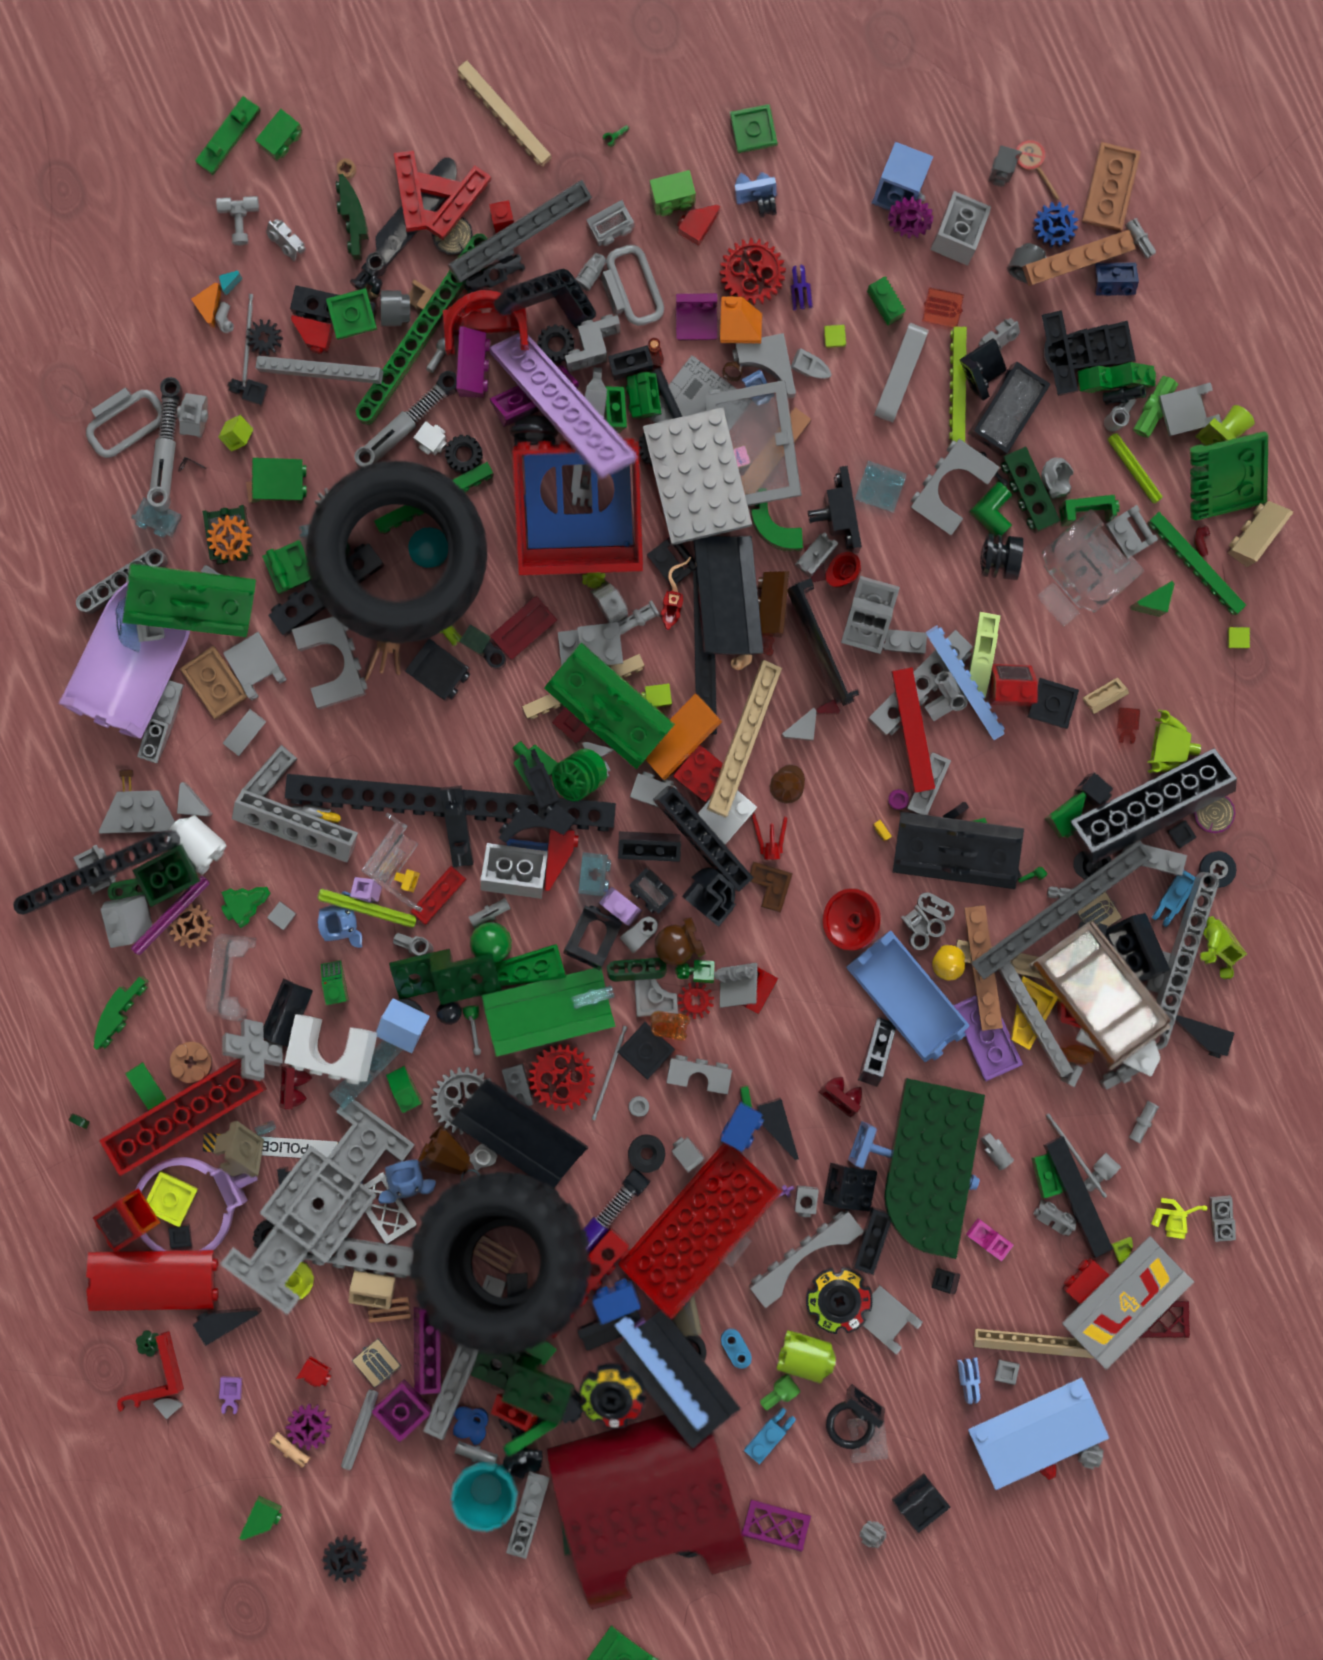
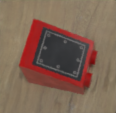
M992 665L989 684L990 705L1030 707L1037 703L1038 681L1032 665Z
M139 1188L93 1217L96 1227L102 1232L108 1246L113 1249L114 1253L161 1223Z

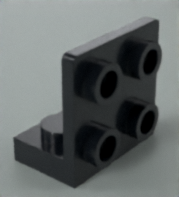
M994 338L959 359L971 390L983 401L990 397L987 390L989 388L988 382L1007 371L997 341Z
M830 1162L823 1203L841 1209L869 1212L872 1205L877 1171L852 1168Z

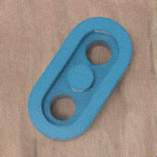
M726 1329L721 1335V1343L731 1362L740 1369L748 1367L752 1361V1356L741 1334L736 1329ZM729 1337L735 1338L734 1343H729L727 1340ZM739 1355L745 1356V1360L743 1362L738 1361L737 1358Z

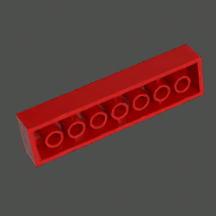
M237 1058L100 1139L99 1142L119 1176H122L264 1092L267 1088L262 1080L257 1081L243 1078L241 1074V1059Z

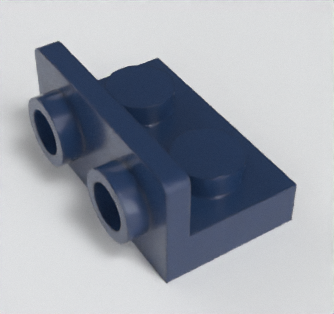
M1136 262L1095 264L1096 296H1128L1136 294L1139 284Z

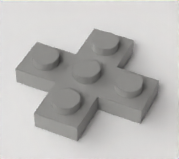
M244 1019L241 1022V1036L225 1033L222 1036V1055L241 1059V1074L243 1078L261 1081L264 1078V1064L279 1067L283 1063L282 1045L264 1041L262 1022Z

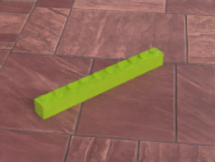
M953 327V331H950V338H952V343H950V351H952V356H950V364H952V369H950V376H952L950 389H952V394L949 396V401L952 402V407H949V414H951V419H949V427H951L949 440H951V443L953 440L957 442L959 439L965 442L966 375L959 359L966 356L967 327Z

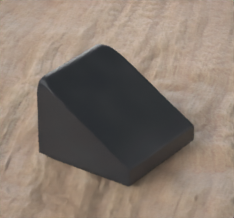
M936 1268L932 1288L949 1294H955L961 1274Z

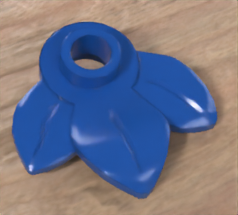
M467 1406L457 1408L454 1416L458 1421L453 1427V1435L458 1438L469 1437L473 1445H478L486 1436L485 1426L489 1421L487 1412L482 1408H475L473 1410ZM475 1417H479L481 1422H478Z

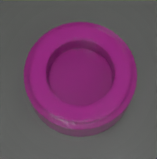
M897 789L889 794L888 803L891 808L901 810L908 805L909 796L904 790Z

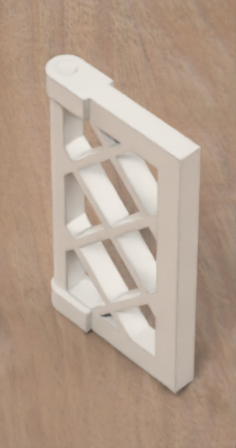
M384 1172L379 1173L378 1176L364 1184L374 1193L381 1194L383 1192L375 1190L376 1184L380 1181L383 1182L387 1190L389 1189ZM397 1198L395 1201L399 1207L398 1209L387 1207V1203L384 1206L371 1203L365 1211L386 1244L417 1224L400 1198ZM372 1207L383 1209L381 1220H378L371 1209ZM386 1210L398 1212L396 1223L384 1221ZM400 1213H403L406 1217L407 1224H398ZM383 1224L395 1226L394 1232L388 1235L383 1228Z

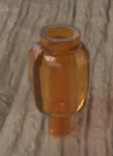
M1068 1045L1066 1048L1060 1047L1068 1062L1079 1065L1093 1063L1095 1051H1090V1048L1087 1046Z

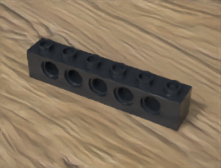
M369 543L359 545L354 549L355 553L350 557L346 555L347 569L357 584H360L385 566ZM357 560L364 561V566L360 570L354 569V563ZM311 581L304 585L305 589L298 593L296 591L288 596L286 603L283 605L279 603L271 609L272 613L268 615L284 637L292 633V629L299 628L326 608L318 597ZM313 596V604L306 606L304 604L305 597ZM295 607L297 615L289 618L287 615L288 610Z
M666 786L652 799L707 863L735 887V891L740 892L754 878L674 786Z

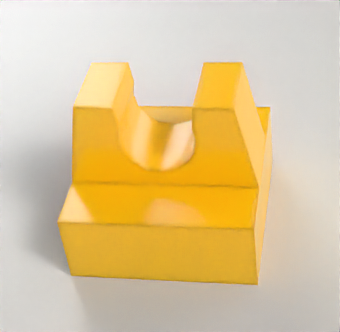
M407 869L405 874L396 872L394 880L402 882L400 889L414 893L420 873Z

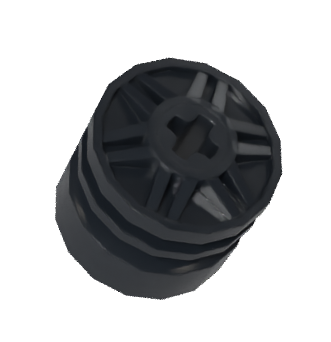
M988 533L981 549V575L987 577L991 568L992 578H996L999 569H1002L1003 579L1018 580L1023 558V537L1009 536L1004 545L1002 544L1001 535H997L994 543L993 534Z

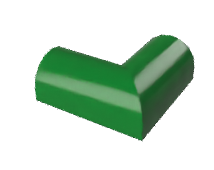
M997 482L969 510V513L995 538L998 534L1002 536L1012 526L998 511L1012 497V494L1002 483Z

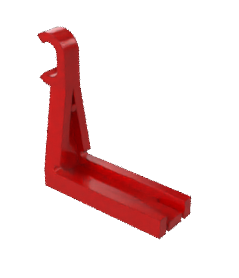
M170 1331L156 1336L167 1385L124 1395L117 1402V1408L120 1412L124 1410L123 1402L126 1400H133L134 1406L138 1408L141 1405V1401L176 1394L184 1389Z

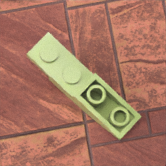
M980 612L969 672L972 675L970 677L971 680H975L978 685V691H982L986 698L1001 615Z

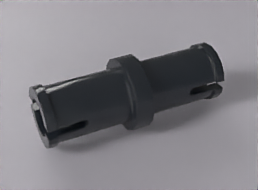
M1144 385L1130 388L1126 386L1120 387L1119 390L1104 392L1103 402H1105V405L1118 402L1128 403L1129 400L1145 398L1146 389Z

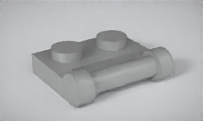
M1138 505L1105 524L1126 560L1159 540L1156 534L1153 535L1139 513ZM1133 517L1147 539L1146 541L1141 542L1127 518Z

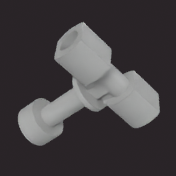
M258 196L243 197V200L232 201L231 198H216L218 213H230V216L235 218V233L231 235L232 244H248V234L244 233L243 217L247 215V212L259 211Z

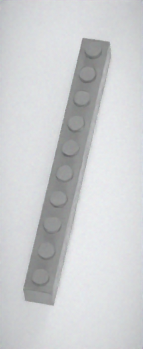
M257 356L255 367L259 372L376 384H382L383 371L378 367Z
M1008 962L998 971L1059 1077H1064L1072 1072L1073 1069L1012 963Z

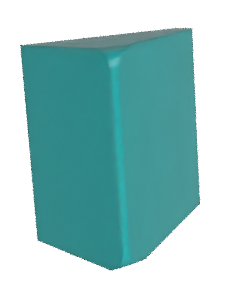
M239 271L219 276L225 295H228L242 280Z

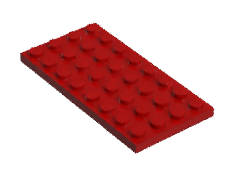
M724 1142L618 1265L668 1317L673 1319L781 1195L782 1191L738 1149Z

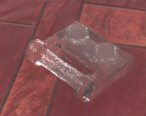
M859 1418L847 1420L851 1441L859 1439V1426H864L865 1434L867 1421ZM884 1423L880 1429L875 1426L874 1435L866 1444V1453H861L860 1448L852 1449V1463L888 1459Z

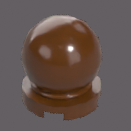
M691 917L683 919L685 923L683 926L676 924L666 926L655 938V953L664 963L680 965L690 960L693 953H697L698 957L706 954L701 940L696 941L693 932L697 930Z

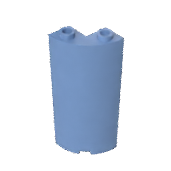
M891 930L846 967L924 1062L931 1058L935 1061L943 1054L942 1049L953 1040L958 1042L966 1035L964 1031L970 1025Z

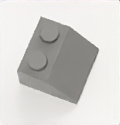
M144 894L105 901L101 908L110 948L135 943L153 925Z

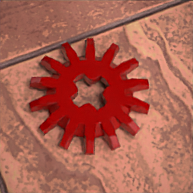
M696 982L695 987L688 983L690 989L687 990L683 987L684 995L678 994V997L683 999L677 1003L684 1006L680 1011L682 1012L686 1009L687 1013L685 1016L687 1017L690 1013H693V1019H696V1014H700V1017L703 1018L702 1012L705 1011L709 1014L710 1011L707 1007L714 1006V1004L709 1003V1000H714V996H708L712 991L711 989L705 991V984H703L702 988H699V982ZM692 995L695 997L699 995L701 997V1004L699 1006L697 1004L691 1005Z

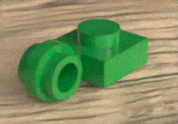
M694 960V968L686 963L680 964L675 968V974L679 979H688L689 975L693 974V982L714 983L715 961Z

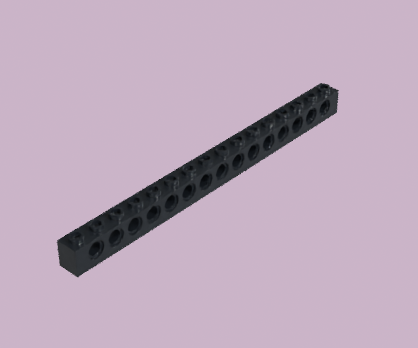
M287 774L285 799H289L291 804H302V801H310V805L323 806V803H331V807L343 808V804L351 805V809L364 810V806L372 807V811L384 812V808H391L392 813L405 814V810H413L414 815H425V812H433V816L445 817L440 791L441 787ZM306 785L312 787V793L309 796H305L302 792L303 787ZM326 787L333 789V794L329 798H325L323 795V790ZM348 788H351L354 793L350 800H346L343 796L344 791ZM462 789L466 815L474 816V820L486 821L487 817L495 818V822L507 823V819H513L511 814L507 812V806L510 803H516L521 808L523 805L527 808L530 805H536L539 809L537 815L544 820L546 816L543 814L549 807L541 809L536 797L532 795ZM368 790H372L374 793V798L370 802L364 799V793ZM392 792L395 799L392 803L388 804L385 802L384 796L386 793ZM408 794L415 796V802L412 805L405 803V797ZM428 796H434L436 799V803L432 807H427L425 804V799ZM559 798L560 801L552 804V806H555V804L559 805L566 812H569L572 808L578 809L580 815L573 824L577 825V829L589 830V826L597 827V831L609 832L610 828H614L616 803L588 800L570 801L565 798ZM470 799H474L477 802V807L473 811H469L466 808V803ZM490 801L497 803V810L493 813L488 812L486 809V805ZM592 810H597L600 813V819L596 822H592L588 818Z

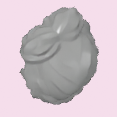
M1051 458L1043 466L1041 479L1049 489V495L1052 499L1064 497L1070 493L1072 488L1069 479L1074 471L1063 458Z

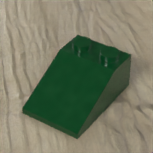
M182 844L132 870L150 907L160 904L200 882Z

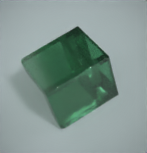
M470 624L459 642L482 656L483 650L491 637Z

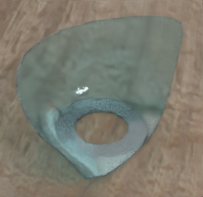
M125 597L116 607L118 638L123 646L140 652L141 642H139L137 624L122 623Z

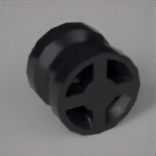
M773 194L767 198L757 197L760 218L768 214L772 216L777 215Z

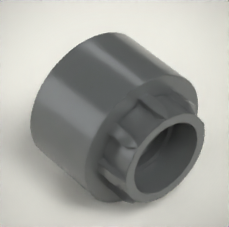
M1031 243L1021 245V247L1015 250L1007 267L1008 273L1015 279L1027 283L1022 266L1046 258V252L1041 247Z
M381 290V326H402V322L408 323L410 321V296L402 294L401 290Z

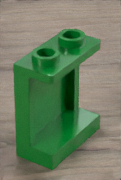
M252 458V502L272 500L302 503L307 493L306 485H303V477H306V465H303V459Z
M1115 495L1065 500L1059 506L1061 527L1070 526L1076 520L1075 513L1104 510L1106 522L1111 521L1117 516V512L1120 511L1119 501L1115 500Z

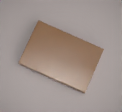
M214 645L180 668L215 720L248 698L243 686Z

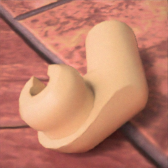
M740 655L737 658H733L731 666L735 670H742L752 662V655Z

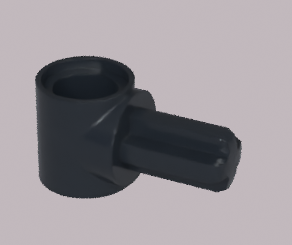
M484 633L479 634L474 639L475 643L485 654L483 658L491 668L499 670L506 665L504 653L498 646L494 647ZM496 654L502 656V662L498 665L491 663L492 656Z

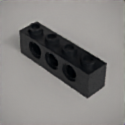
M295 285L290 310L295 314L294 316L314 318L315 321L323 323L332 322L331 316L328 313L329 308L326 299L338 296V294ZM318 302L319 305L315 310H310V303ZM370 302L375 319L378 308L376 303Z

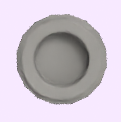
M642 1096L632 1098L629 1103L631 1114L636 1117L646 1115L649 1110L647 1099Z

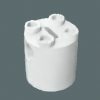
M195 815L178 819L169 829L178 832L180 836V843L178 845H183L195 871L201 875L210 868V863L213 859L217 861L224 854L223 851L227 847L225 842ZM168 837V838H167V844L169 845V843H170V838Z

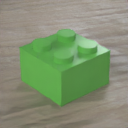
M690 170L650 180V195L656 215L667 216L672 214V211L678 209L686 211L695 205L696 192Z

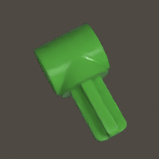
M785 1374L773 1384L774 1390L761 1399L760 1403L765 1410H769L781 1400L784 1402L792 1400L801 1390L789 1374Z

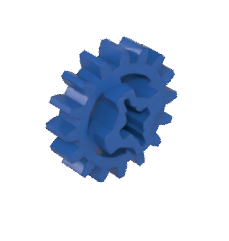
M1050 202L1049 208L1044 205L1041 208L1042 212L1038 211L1036 214L1038 218L1033 221V224L1037 225L1034 227L1033 232H1039L1036 238H1043V245L1049 242L1050 248L1053 247L1054 243H1057L1058 248L1062 246V242L1067 245L1070 242L1069 238L1073 239L1075 236L1074 231L1078 229V226L1074 225L1077 223L1078 218L1072 217L1075 211L1069 212V205H1066L1064 208L1061 207V202L1057 206ZM1055 222L1058 223V226L1056 228L1053 227V224Z

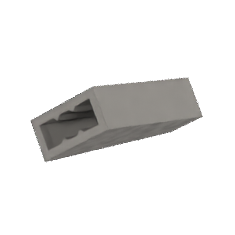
M608 581L590 591L608 623L619 622L628 617L627 606L617 589Z

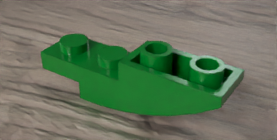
M139 976L128 990L124 986L119 987L106 1004L95 1033L94 1048L96 1050L102 1047L106 1049L113 1041L111 1037L115 1032L120 1033L127 1025L125 1021L128 1017L122 1012H127L134 1005V1002H132L137 995L140 997L148 989L146 985L149 981L144 976Z

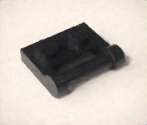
M668 537L649 552L647 556L671 586L668 573L673 566L680 563L667 548L671 545L670 537ZM682 543L673 546L685 561L689 557L691 559L687 563L689 566L686 569L679 567L673 571L672 578L676 584L696 570L695 560Z

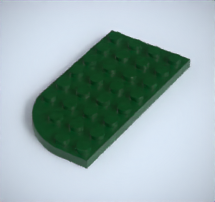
M905 1078L884 1190L886 1211L894 1229L910 1246L924 1253L957 1259L985 1095Z

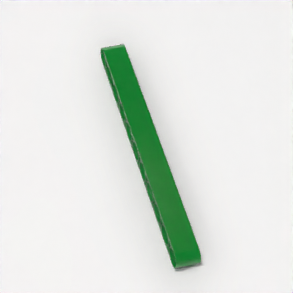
M481 233L475 234L460 256L473 249L477 242H484L488 238ZM449 270L382 369V384L373 383L357 406L356 415L362 424L370 425L376 420L443 321V310H448V307L453 306L464 290L463 282L455 283L452 281L454 275L451 270ZM444 292L451 293V297L447 300L442 299L441 295ZM432 309L440 310V313L435 317L429 315ZM422 325L428 326V331L424 334L418 332L419 327ZM415 342L417 344L414 350H407L409 343ZM404 359L406 363L403 367H396V361ZM387 376L394 377V381L391 384L384 383V379ZM375 393L383 394L380 401L372 400ZM364 410L371 411V415L368 418L361 417V413Z

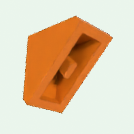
M213 283L191 298L211 328H215V316L222 293V287L219 283Z

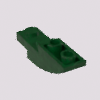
M339 174V181H336V192L340 194V201H337V212L341 214L343 220H350L346 221L347 234H350L351 241H347L348 254H352L354 260H362L361 240L369 239L366 217L350 182L343 174Z

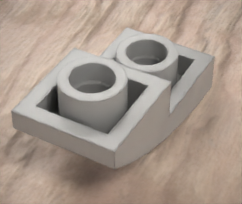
M249 709L223 744L239 756L266 721Z
M1230 1195L1210 1197L1214 1241L1236 1240L1232 1197Z

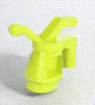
M1161 1198V1203L1173 1204L1176 1210L1157 1208L1151 1224L1159 1227L1163 1214L1169 1215L1165 1226L1166 1237L1185 1239V1234L1188 1232L1186 1219L1188 1214L1199 1209L1206 1211L1208 1208L1203 1205L1184 1211L1176 1200Z

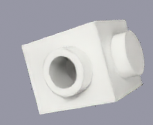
M426 421L413 437L415 442L420 444L418 448L427 455L430 452L433 455H436L437 452L441 453L447 445V438L444 435L445 431L435 424L433 427Z

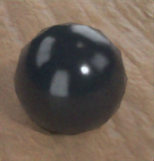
M457 1001L443 1005L440 1004L436 1010L437 1018L445 1025L457 1023L462 1015V1008Z

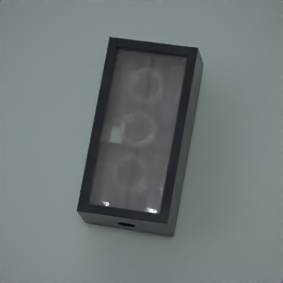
M1019 362L1011 364L968 434L1000 456L1007 454L1051 384Z

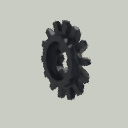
M260 319L259 326L253 322L252 324L255 329L248 328L252 335H246V338L252 341L247 343V345H254L251 350L253 352L259 349L258 355H262V352L266 351V356H269V350L272 349L274 353L277 352L274 348L275 345L281 347V344L277 341L283 340V337L278 336V333H281L282 330H275L276 323L270 326L271 320L269 319L266 325L263 324V319ZM262 332L270 334L266 343L263 340L259 341Z

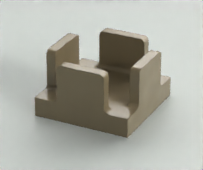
M232 1122L229 1131L216 1137L214 1154L218 1156L225 1153L224 1159L228 1161L220 1164V1169L232 1177L244 1173L250 1177L258 1176L264 1139L240 1122Z

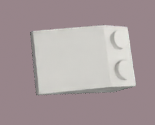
M737 790L727 817H722L706 810L709 801L698 814L720 840L726 844L755 811L757 806Z

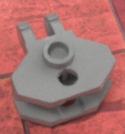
M185 394L181 406H178L177 409L181 435L187 434L198 438L202 437L205 423L208 419L207 396Z

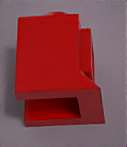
M310 1356L296 1379L304 1378L305 1382L315 1388L321 1385L326 1386L331 1378V1375L328 1374L331 1368Z

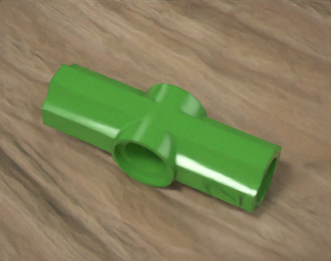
M1163 375L1153 394L1147 399L1142 408L1143 412L1133 428V431L1139 436L1149 438L1158 420L1163 417L1158 397L1173 393L1176 390L1178 383L1174 379Z

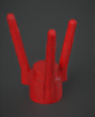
M752 813L751 816L760 846V854H764V859L766 860L780 859V853H783L787 817L783 818L779 843L774 842V824L771 823L770 842L765 843L764 847L756 815Z

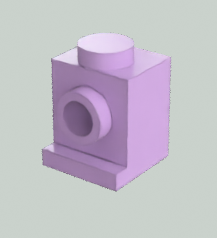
M355 877L350 897L369 903H378L382 887L374 879Z

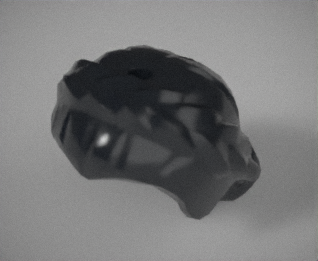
M525 1447L510 1456L505 1455L502 1464L503 1468L512 1477L522 1479L525 1473L540 1470L542 1467L543 1451Z

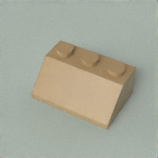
M1270 501L1263 505L1260 503L1253 512L1255 514L1254 518L1251 521L1247 520L1242 526L1241 530L1243 532L1239 538L1235 536L1228 545L1231 547L1228 554L1246 567L1256 563L1293 514V511Z

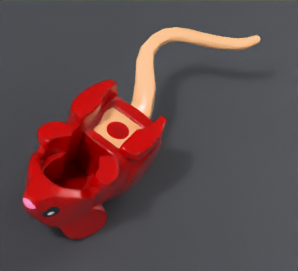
M691 557L685 562L673 566L668 573L672 591L665 593L663 608L660 612L666 630H670L677 623L683 605V594L678 593L672 573L675 569L686 565Z

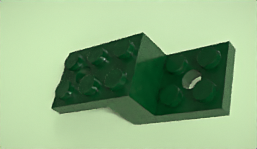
M450 949L389 962L399 1000L437 991L440 1003L443 1005L502 991L492 953L454 962ZM412 974H418L420 976L417 979L409 978V976ZM475 974L482 976L480 979L471 978Z
M479 1351L471 1372V1376L504 1389L505 1392L501 1401L557 1425L562 1421L574 1387L570 1383L539 1371L542 1360L522 1351L514 1354L500 1355L482 1354ZM492 1360H499L502 1365L501 1368L494 1367ZM549 1393L552 1396V1401L544 1400L542 1394Z

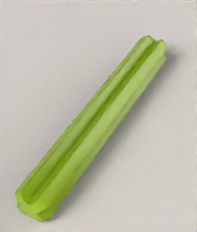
M1114 433L1108 438V442L1151 502L1155 504L1163 498L1161 493L1119 434Z

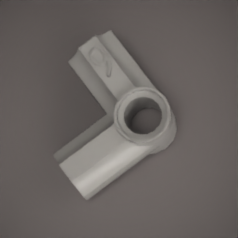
M942 671L937 674L934 681L943 695L925 706L933 721H936L952 710L960 711L964 709L968 703L965 694L950 671Z

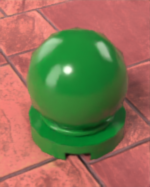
M487 922L481 924L473 931L470 937L472 954L478 957L492 953L495 963L507 957L512 948L510 932L498 923Z

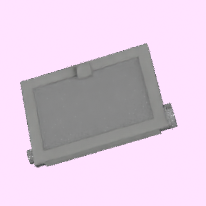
M785 380L722 393L721 389L710 390L709 395L705 396L706 409L709 411L723 407L747 506L802 496Z

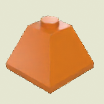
M721 297L720 343L761 344L762 313L743 297Z

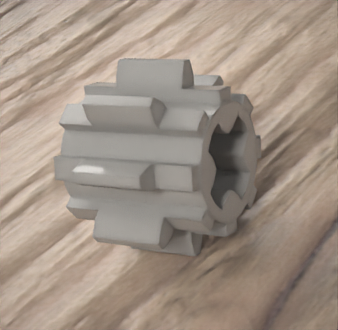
M1098 1444L1079 1452L1078 1461L1084 1465L1083 1467L1094 1469V1467L1099 1468L1101 1465L1103 1449L1099 1448Z
M868 1521L860 1531L859 1537L863 1539L862 1543L869 1548L875 1547L878 1549L886 1539L887 1532L884 1531L885 1527L878 1522Z

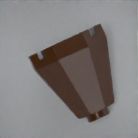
M439 1126L429 1137L431 1139L430 1142L424 1145L418 1158L419 1164L427 1169L460 1175L462 1172L466 1173L471 1165L469 1161L470 1156L447 1129Z

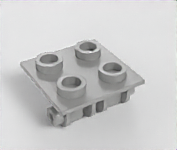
M758 963L723 967L715 971L714 977L720 981V1008L756 1003Z

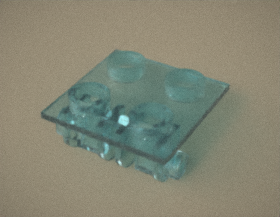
M868 461L855 500L894 512L907 474Z

